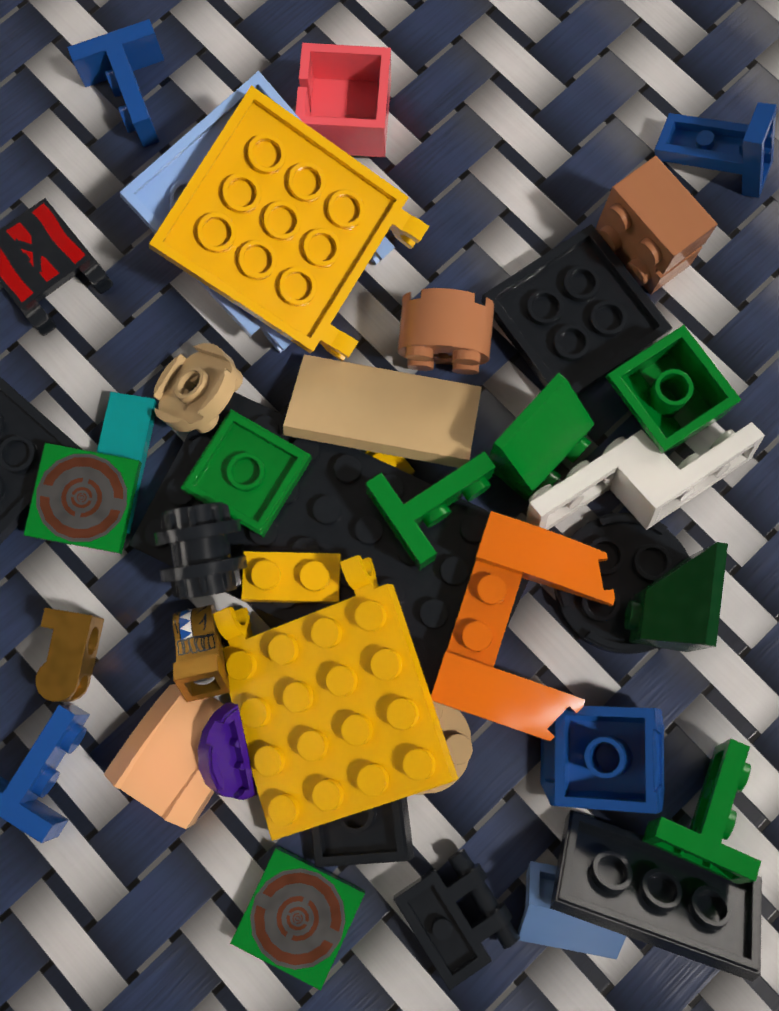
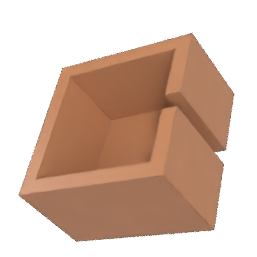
M655 155L612 187L595 229L623 262L637 283L643 286L651 295L693 263L702 249V245L706 243L718 224Z

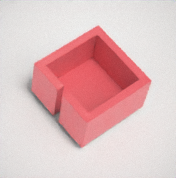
M302 43L299 70L300 87L297 90L296 115L302 122L349 155L385 157L391 89V48Z

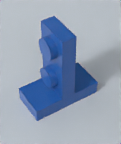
M150 19L67 47L85 88L108 80L114 96H123L126 105L120 106L118 109L127 132L132 133L136 131L143 147L160 142L133 72L164 61Z
M758 102L749 125L669 113L654 149L655 155L664 162L742 174V195L759 198L773 163L777 105Z
M59 704L11 781L9 782L0 776V817L40 843L57 838L69 820L37 800V798H43L53 788L60 775V772L56 770L66 753L71 754L79 746L86 734L87 728L83 727L90 714L76 705Z

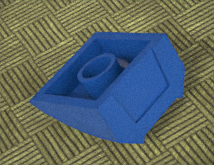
M583 706L575 714L568 707L548 728L554 735V738L551 741L541 739L540 784L551 806L657 814L663 811L665 795L664 723L661 709Z

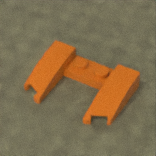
M491 511L447 651H445L431 694L432 701L551 741L554 735L548 728L568 707L577 714L583 708L585 699L496 669L494 664L521 578L613 606L615 601L614 589H603L599 562L608 559L607 553L561 534Z

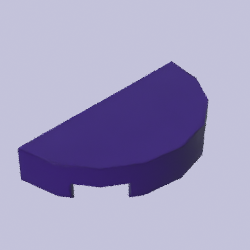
M227 702L212 714L202 730L197 749L198 769L205 785L217 795L245 800L258 794L252 774L238 704Z

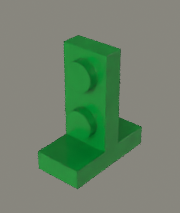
M484 451L405 504L402 503L382 472L365 483L366 493L420 571L435 561L437 552L419 528V525L425 523L427 528H430L452 512L448 507L463 496L469 502L485 492L491 486L488 480L492 477L496 466Z
M731 738L716 746L690 828L688 829L661 816L648 822L642 841L736 884L756 882L761 861L721 843L722 839L727 840L735 826L737 813L732 810V805L736 792H741L749 779L751 765L746 763L750 746Z

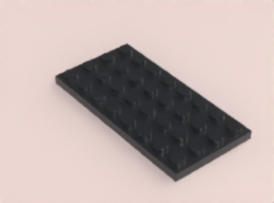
M234 392L226 407L219 414V420L212 430L206 433H200L196 429L189 432L129 545L173 567L170 543L155 545L153 533L162 532L160 516L164 511L204 504L185 493L181 486L230 409L312 456L311 462L264 538L242 525V531L228 533L232 557L244 555V551L338 553L341 554V561L356 555H360L362 559L371 558L379 586L385 584L394 585L429 692L432 694L473 571L476 555L490 512L460 498L448 506L452 512L439 523L430 528H427L425 523L419 525V528L437 552L435 561L419 571L367 495L365 483L382 472L403 504L431 487L432 484L355 448L283 435L285 415ZM342 568L340 602L356 596L354 590L346 581ZM240 569L241 583H242L243 569ZM521 578L506 629L529 581L527 579ZM242 584L236 590L225 593L241 600ZM245 602L286 623L334 605L325 603Z

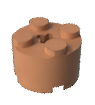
M446 288L421 289V298L413 300L411 292L404 294L397 352L400 356L407 359V368L418 371L434 370V364L452 365V372L465 375L478 374L479 366L490 360L494 302L486 298L485 306L475 303V293Z

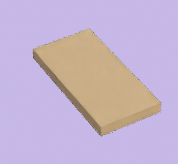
M304 354L284 420L283 435L460 468L470 460L482 387Z

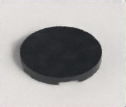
M613 513L598 517L587 523L571 536L573 540L607 553L608 559L599 562L603 589H614L615 594L614 605L608 606L554 588L556 602L564 620L582 640L600 650L615 654H638L658 648L629 642L630 630L625 629L624 618L628 602L630 600L634 601L637 593L689 557L680 541L667 530V526L658 522L646 530L632 513Z

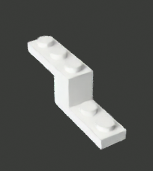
M752 422L736 433L732 429L727 430L713 442L709 451L701 456L698 453L691 454L678 467L664 453L660 452L655 443L643 430L638 431L628 439L619 437L610 443L603 454L591 463L588 460H584L573 467L565 480L554 487L548 484L537 490L529 500L526 522L549 530L610 489L647 530L752 459L765 435Z

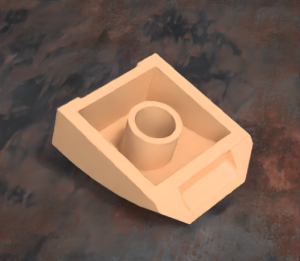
M176 684L169 685L129 736L105 771L104 776L114 787L122 790L161 816L165 821L184 829L191 827L195 824L214 794V791L205 785L198 769L197 749L202 730L212 714L224 704L214 697L186 702Z

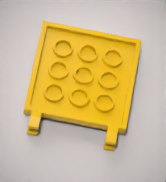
M251 85L150 241L149 248L310 354L314 352L318 343H320L330 354L343 361L345 357H350L359 341L331 325V322L386 233L390 229L402 244L412 249L415 243L421 241L429 225L402 209L409 198Z
M356 555L340 562L344 577L349 586L354 590L356 596L253 636L251 631V622L247 608L234 610V607H227L213 613L218 631L229 644V646L223 648L228 672L229 695L231 702L238 704L252 774L272 841L458 780L394 585L385 584L379 586L372 559L369 557L362 559L360 555Z

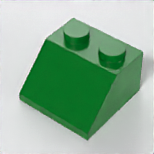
M682 325L606 376V379L662 454L686 442L722 418L741 401V398L685 325Z
M559 372L494 442L489 458L496 466L493 473L525 501H528L541 487L548 484L554 486L561 477L555 470L567 458L574 463L592 443L586 436L594 426V422L567 379Z

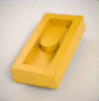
M244 551L248 566L243 569L241 600L244 602L324 604L340 602L341 554Z

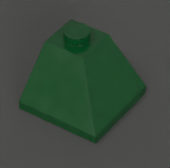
M716 542L687 557L637 593L635 600L628 602L625 611L624 627L630 630L629 642L681 652L716 647L728 544Z

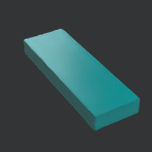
M110 392L97 453L139 460L142 463L126 533L130 534L156 417L154 408H158V402L153 398Z

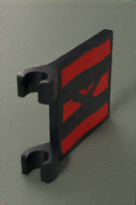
M46 198L0 229V283L28 321L42 336L54 330L56 324L38 302L82 271L99 294L105 293L113 286V282L107 276L104 269Z

